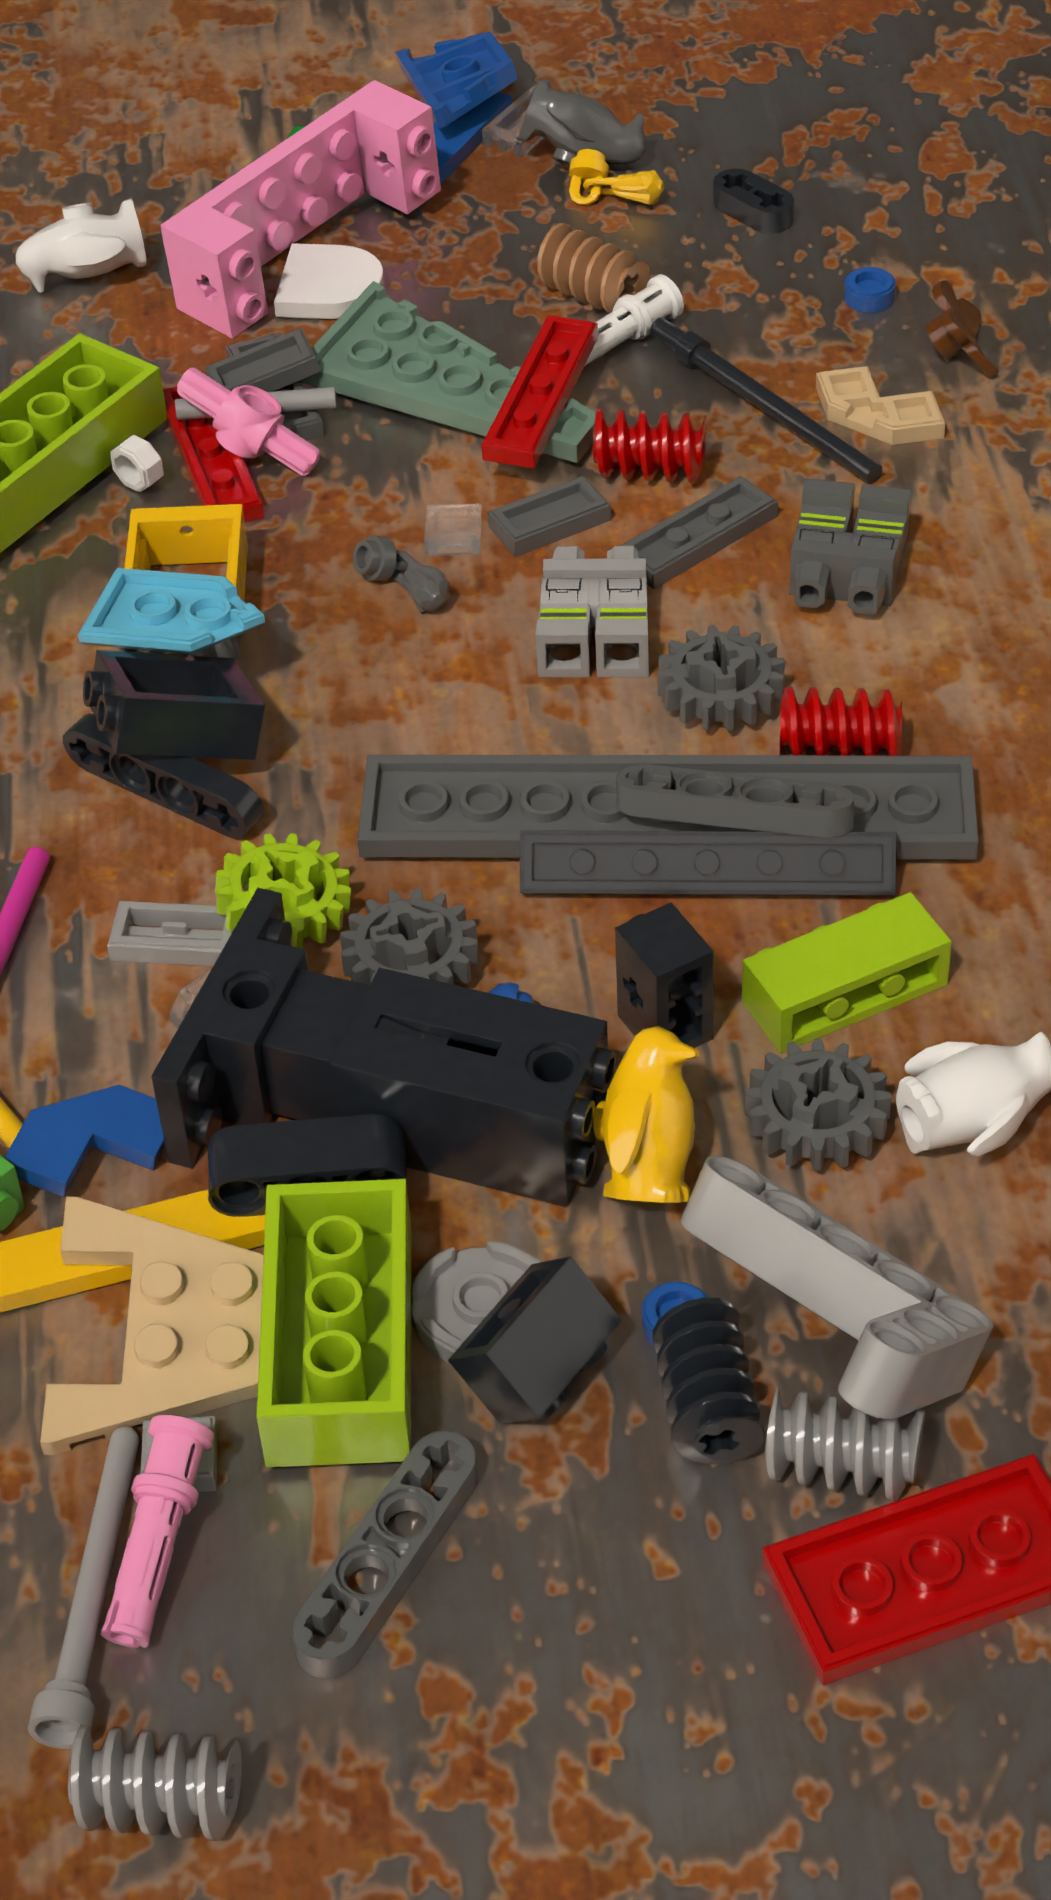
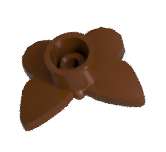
M947 280L933 286V297L944 313L928 322L925 327L938 352L946 360H949L964 350L988 378L999 372L998 369L985 357L976 341L975 335L978 332L981 321V314L978 308L964 298L957 300L952 286Z

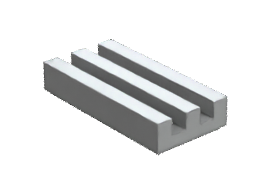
M119 901L107 948L110 961L214 966L232 932L226 929V915H218L214 905Z

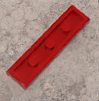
M547 315L481 445L482 460L535 468L598 339V323Z
M177 386L163 389L168 418L166 421L201 506L242 504L245 523L263 519V504L243 457L233 454L218 442L216 438L217 430L213 428L214 418L177 421L175 399H182L183 397L178 394Z

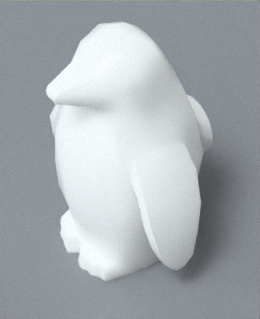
M132 199L123 201L119 212L112 216L94 213L92 203L62 208L63 219L30 236L18 247L15 254L16 265L21 273L31 280L38 292H44L45 276L48 273H57L72 279H82L107 274L129 263H133L136 267H143L147 264L143 237Z
M1039 1032L1030 1040L1017 1046L980 1045L973 1042L947 1041L928 1047L912 1057L904 1066L906 1073L912 1076H907L900 1080L896 1094L897 1111L910 1151L916 1154L925 1150L971 1143L967 1148V1152L974 1156H980L1004 1145L1016 1133L1025 1116L1038 1101L1051 1091V1043L1043 1032Z

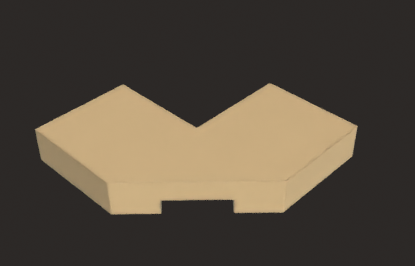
M868 366L816 373V390L827 420L890 445L944 438L945 421L932 391L880 397Z

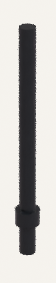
M659 317L653 322L650 328L651 335L673 349L674 356L691 369L699 367L868 484H873L880 478L882 474V466L713 352L707 340L693 331L685 333L663 317Z

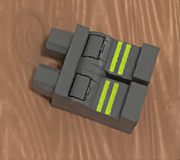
M805 479L798 526L796 527L791 547L789 595H794L795 604L799 607L818 608L820 605L825 604L826 599L848 601L847 606L854 613L871 615L878 611L880 605L891 606L893 587H895L909 538L912 489L862 484L858 513L853 530L855 484Z

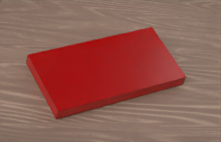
M1035 1454L762 1547V1563L822 1686L1051 1604V1482Z

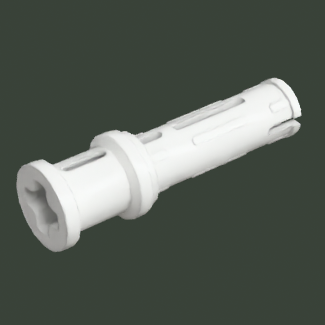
M659 274L652 277L648 281L647 287L637 294H627L620 297L613 307V312L595 322L598 323V339L585 366L629 338L640 340L650 334L651 325L657 318L663 317L671 320L680 316L684 309V302L676 284L667 276Z

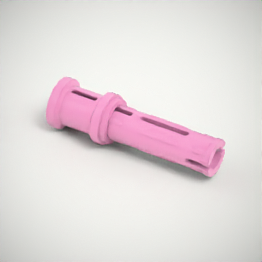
M158 1415L151 1419L148 1433L153 1440L144 1473L136 1475L131 1488L134 1494L133 1499L138 1505L116 1580L110 1609H108L106 1620L101 1630L103 1638L125 1647L139 1648L141 1646L146 1648L149 1645L155 1620L154 1616L170 1565L177 1531L180 1527L182 1516L189 1514L191 1509L197 1504L199 1493L193 1486L203 1451L210 1450L215 1437L213 1431L207 1426L185 1417Z

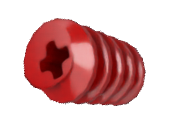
M597 408L593 430V462L597 463L602 478L610 479L617 464H619L622 477L625 480H632L640 465L646 481H653L656 478L660 466H662L666 481L675 483L682 468H684L690 484H696L699 481L706 457V414L699 430H694L689 413L683 414L676 429L671 427L668 412H662L656 427H650L646 411H640L634 426H629L625 411L618 410L613 424L607 425L603 409Z
M785 687L781 697L779 755L782 754L785 746L790 747L792 755H806L809 746L814 747L816 756H829L833 747H838L840 756H854L857 748H862L864 756H878L881 748H886L889 756L901 755L902 700L899 706H895L889 689H882L875 706H871L865 688H858L851 705L846 704L841 688H834L827 705H823L816 687L809 688L803 704H798L793 687Z

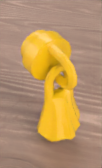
M580 150L577 152V156L570 162L569 177L571 178L569 193L571 200L579 206H588L596 202L600 194L616 195L639 203L654 205L658 202L664 190V182L655 170L621 174L617 177L607 178L609 166L605 162L606 157L597 150ZM580 185H583L585 190L591 192L587 197L580 195ZM602 185H610L611 188H602Z

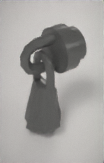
M371 535L365 540L359 541L355 546L353 552L355 570L367 580L386 581L392 575L393 579L408 592L421 614L438 611L442 605L448 602L451 596L449 593L450 582L445 579V574L436 567L419 563L406 551L396 550L393 541L389 537ZM398 570H406V571L404 572V575H403V574L400 573Z

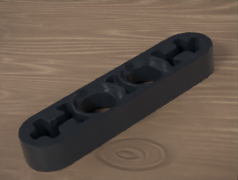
M94 714L83 715L63 735V745L67 754L85 771L233 839H240L264 816L262 801L248 784L191 757L116 754L104 732L99 731Z

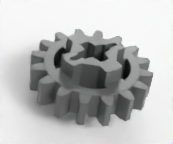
M709 625L705 636H700L696 632L689 630L686 632V644L672 640L668 643V654L659 656V671H657L658 696L665 697V709L668 712L680 709V721L685 724L697 717L702 719V729L709 730L714 722L723 723L727 731L734 730L735 720L743 719L752 726L757 724V711L771 715L774 712V700H781L784 692L785 661L784 658H777V646L774 643L761 646V634L758 632H754L745 638L740 636L739 626L734 625L729 629L728 633L719 632L715 625Z
M415 888L410 899H401L395 890L389 891V903L381 905L372 899L365 902L367 916L351 913L348 917L350 930L343 931L340 934L344 975L352 977L354 982L366 985L371 984L379 967L454 985V981L469 984L472 980L471 966L478 965L479 963L475 921L466 920V910L462 904L447 909L446 894L439 893L431 901L423 900L422 889Z
M815 1039L812 1044V1051L805 1052L795 1042L788 1043L786 1058L782 1059L778 1055L769 1052L765 1055L764 1070L752 1069L750 1072L749 1089H745V1115L749 1116V1134L751 1137L763 1136V1151L767 1155L781 1148L786 1150V1165L792 1167L801 1157L810 1158L813 1171H821L824 1158L833 1157L841 1168L847 1167L850 1151L854 1150L856 1153L868 1157L872 1152V1139L884 1140L886 1136L887 1119H890L891 1093L886 1092V1074L884 1072L871 1073L872 1058L867 1054L858 1057L854 1061L848 1058L849 1045L845 1043L839 1045L834 1052L825 1051L822 1039Z

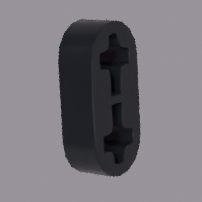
M727 169L719 172L714 177L713 204L720 212L762 233H781L792 226L794 221V198L787 190L744 169Z

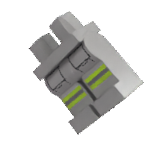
M558 546L554 551L552 559H543L540 613L535 633L538 677H590L591 628H596L597 677H649L646 558H639L635 546H614L611 550L607 551V559H585V551L581 550L578 546ZM564 645L573 646L581 652L578 657L567 661L552 658L549 653L554 648ZM620 645L631 646L639 652L634 658L623 661L615 660L607 655L611 648Z

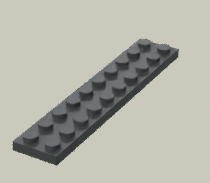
M367 755L357 839L359 857L520 858L521 830L755 831L640 818L624 814L616 806L617 773L628 766L652 764L843 786L854 794V828L850 832H896V859L977 860L978 851L972 756Z

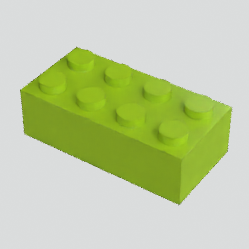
M406 1179L267 1185L256 1417L266 1468L403 1462L411 1451L412 1229Z

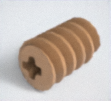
M558 223L553 226L546 234L540 246L537 271L544 285L557 289L562 294L573 296L578 301L590 303L596 309L606 310L608 314L613 312V307L620 297L627 294H637L647 287V283L650 280L648 262L643 260L637 262V257L633 252L624 249L620 250L617 245L612 243L605 244L601 238L589 237L585 231L573 230L570 225L565 223Z

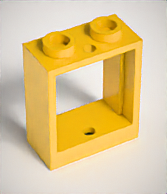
M242 504L131 509L124 568L150 570L151 565L227 562L226 578L237 588L238 596L244 601L248 543ZM184 526H189L193 530L184 531L181 528Z

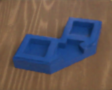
M116 1085L33 1109L29 1112L4 1158L15 1166L18 1180L65 1197L91 1147L153 1170L165 1148L156 1098L122 1085Z

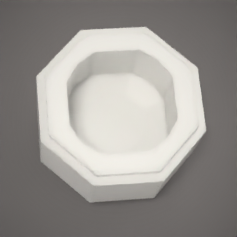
M132 435L110 452L113 471L125 486L141 493L164 476L161 456L150 442L136 435Z

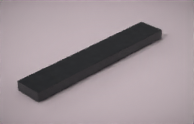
M520 831V893L895 895L896 832H849L840 837L817 838L764 831Z

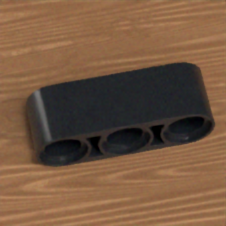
M367 1114L233 1125L216 1131L208 1143V1201L213 1209L227 1216L247 1217L265 1215L267 1185L406 1179L407 1184L404 1129L396 1119L386 1115Z

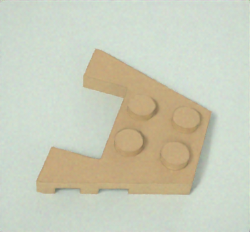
M66 1196L60 1249L63 1264L132 1265L122 1382L121 1384H46L40 1439L43 1455H57L71 1451L70 1444L103 1434L106 1440H109L116 1428L121 1426L132 1428V1426L142 1424L143 1420H151L158 1415H174L186 1418L256 1398L258 1394L264 1255L83 1198Z

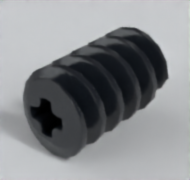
M703 1297L677 1305L658 1319L652 1331L653 1347L657 1353L658 1373L662 1377V1394L666 1400L667 1420L671 1424L672 1445L685 1458L693 1462L709 1465L728 1464L743 1460L758 1452L765 1439L764 1427L758 1422L760 1419V1407L753 1398L755 1391L754 1380L748 1374L750 1361L748 1355L743 1351L745 1338L743 1332L738 1327L739 1312L732 1303L721 1298Z

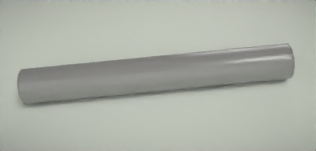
M335 387L268 392L280 403L282 408L280 413L337 408ZM175 399L177 421L213 418L186 399Z

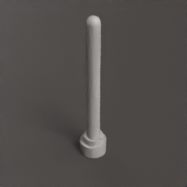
M129 1426L118 1427L111 1434L55 1680L47 1683L44 1691L35 1696L28 1732L37 1742L52 1748L72 1749L78 1728L81 1725H87L91 1729L93 1724L95 1706L90 1700L91 1694L88 1688L85 1687L139 1444L137 1432Z

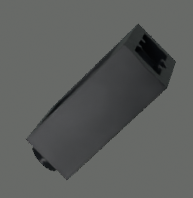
M106 650L96 651L94 670L87 671L84 677L83 700L85 706L90 707L97 719L99 731L104 732L116 754L256 759L265 704L234 658Z

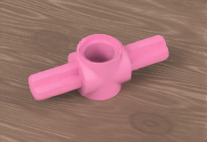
M192 367L179 380L177 385L178 394L214 418L213 428L217 430L216 438L228 451L244 458L260 457L266 452L301 476H307L317 465L320 458L319 449L283 426L284 416L280 414L282 410L281 405L268 392L250 385L238 386L230 391L203 372Z

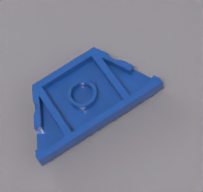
M492 32L476 34L458 40L452 39L437 42L434 46L436 54L413 59L410 48L395 52L402 72L422 103L432 107L433 120L439 129L449 125L518 79L513 61Z

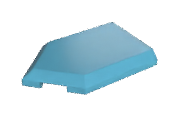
M116 568L80 630L78 638L79 642L84 645L193 654L253 630L265 623V617L254 604H246L238 596L237 588L223 576Z

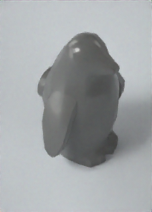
M541 78L531 98L518 140L524 142L529 141L536 135L544 137L556 148L552 158L570 167L571 160L577 156V152L583 149H593L603 153L606 157L605 162L613 165L635 163L641 159L646 151V138L643 132L644 116L641 113L630 124L624 125L608 106L579 93L555 90L551 82L544 78Z

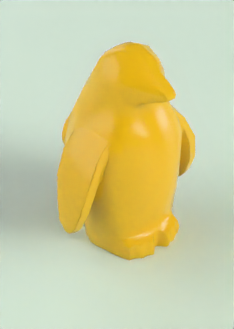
M659 1026L643 1029L635 1036L615 1072L607 1090L606 1100L601 1101L594 1112V1134L599 1141L605 1142L612 1170V1179L604 1184V1197L630 1201L680 1203L688 1202L691 1195V1189L685 1183L684 1175L694 1141L693 1100L682 1076V1065L685 1061L699 1057V1051L681 1042L674 1033Z

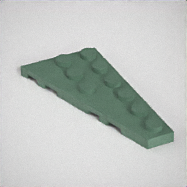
M373 281L311 348L321 372L300 381L301 383L318 388L335 387V393L459 428L466 432L486 436L520 367L515 366L512 369H508L497 362V353L443 321L429 322L418 315V307L405 299L398 303L386 296V288ZM569 397L542 453L578 463L593 444L596 412Z

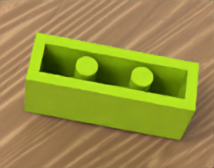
M909 892L887 902L874 904L867 910L830 925H822L810 933L778 946L762 949L755 955L743 959L742 1004L777 1051L782 1054L787 1052L788 1043L795 1042L798 1046L804 1045L948 985L952 941L915 896Z

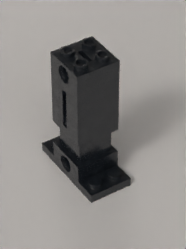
M257 888L151 1076L168 1163L193 1169L205 1145H208L211 1136L221 1129L222 1121L243 1125L273 1122L276 1115L305 1120L380 1114L396 1119L404 1129L406 1167L567 1208L577 1184H587L592 1175L597 1153L595 1145L597 1138L593 1130L594 1112L597 1105L601 1101L606 1100L607 1090L613 1079L616 1067V1052L608 1049L607 1021L380 967L370 985L308 971L305 950L290 946L292 926L290 922L285 921L282 893Z

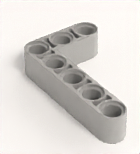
M709 1156L706 1158L682 1214L681 1224L703 1242L858 1340L838 1385V1392L846 1402L865 1414L889 1420L899 1418L957 1394L966 1387L993 1329V1323L985 1313L745 1164L722 1156Z

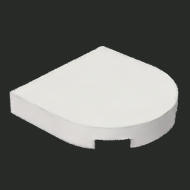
M292 243L274 300L275 315L280 318L339 319L373 281L384 287L382 265L370 252L353 246Z

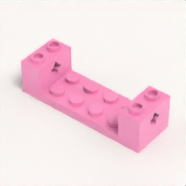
M373 80L162 223L160 227L176 308L233 339L268 314L261 266L290 247L292 243L303 238L365 193L409 214L440 192L441 185L432 107Z

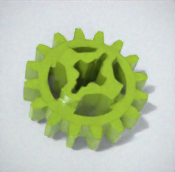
M271 833L264 834L263 846L256 847L253 843L245 840L241 842V856L227 853L224 856V870H217L216 911L218 915H226V929L232 932L257 888L282 893L285 921L290 922L292 926L290 942L292 947L303 949V938L309 936L314 941L322 944L326 942L327 928L340 930L343 927V913H349L351 900L349 869L339 868L340 855L337 852L328 853L323 856L320 855L321 842L316 839L304 847L298 845L297 834L290 833L285 843H277ZM249 883V889L243 892L244 887ZM323 892V896L317 902V894Z

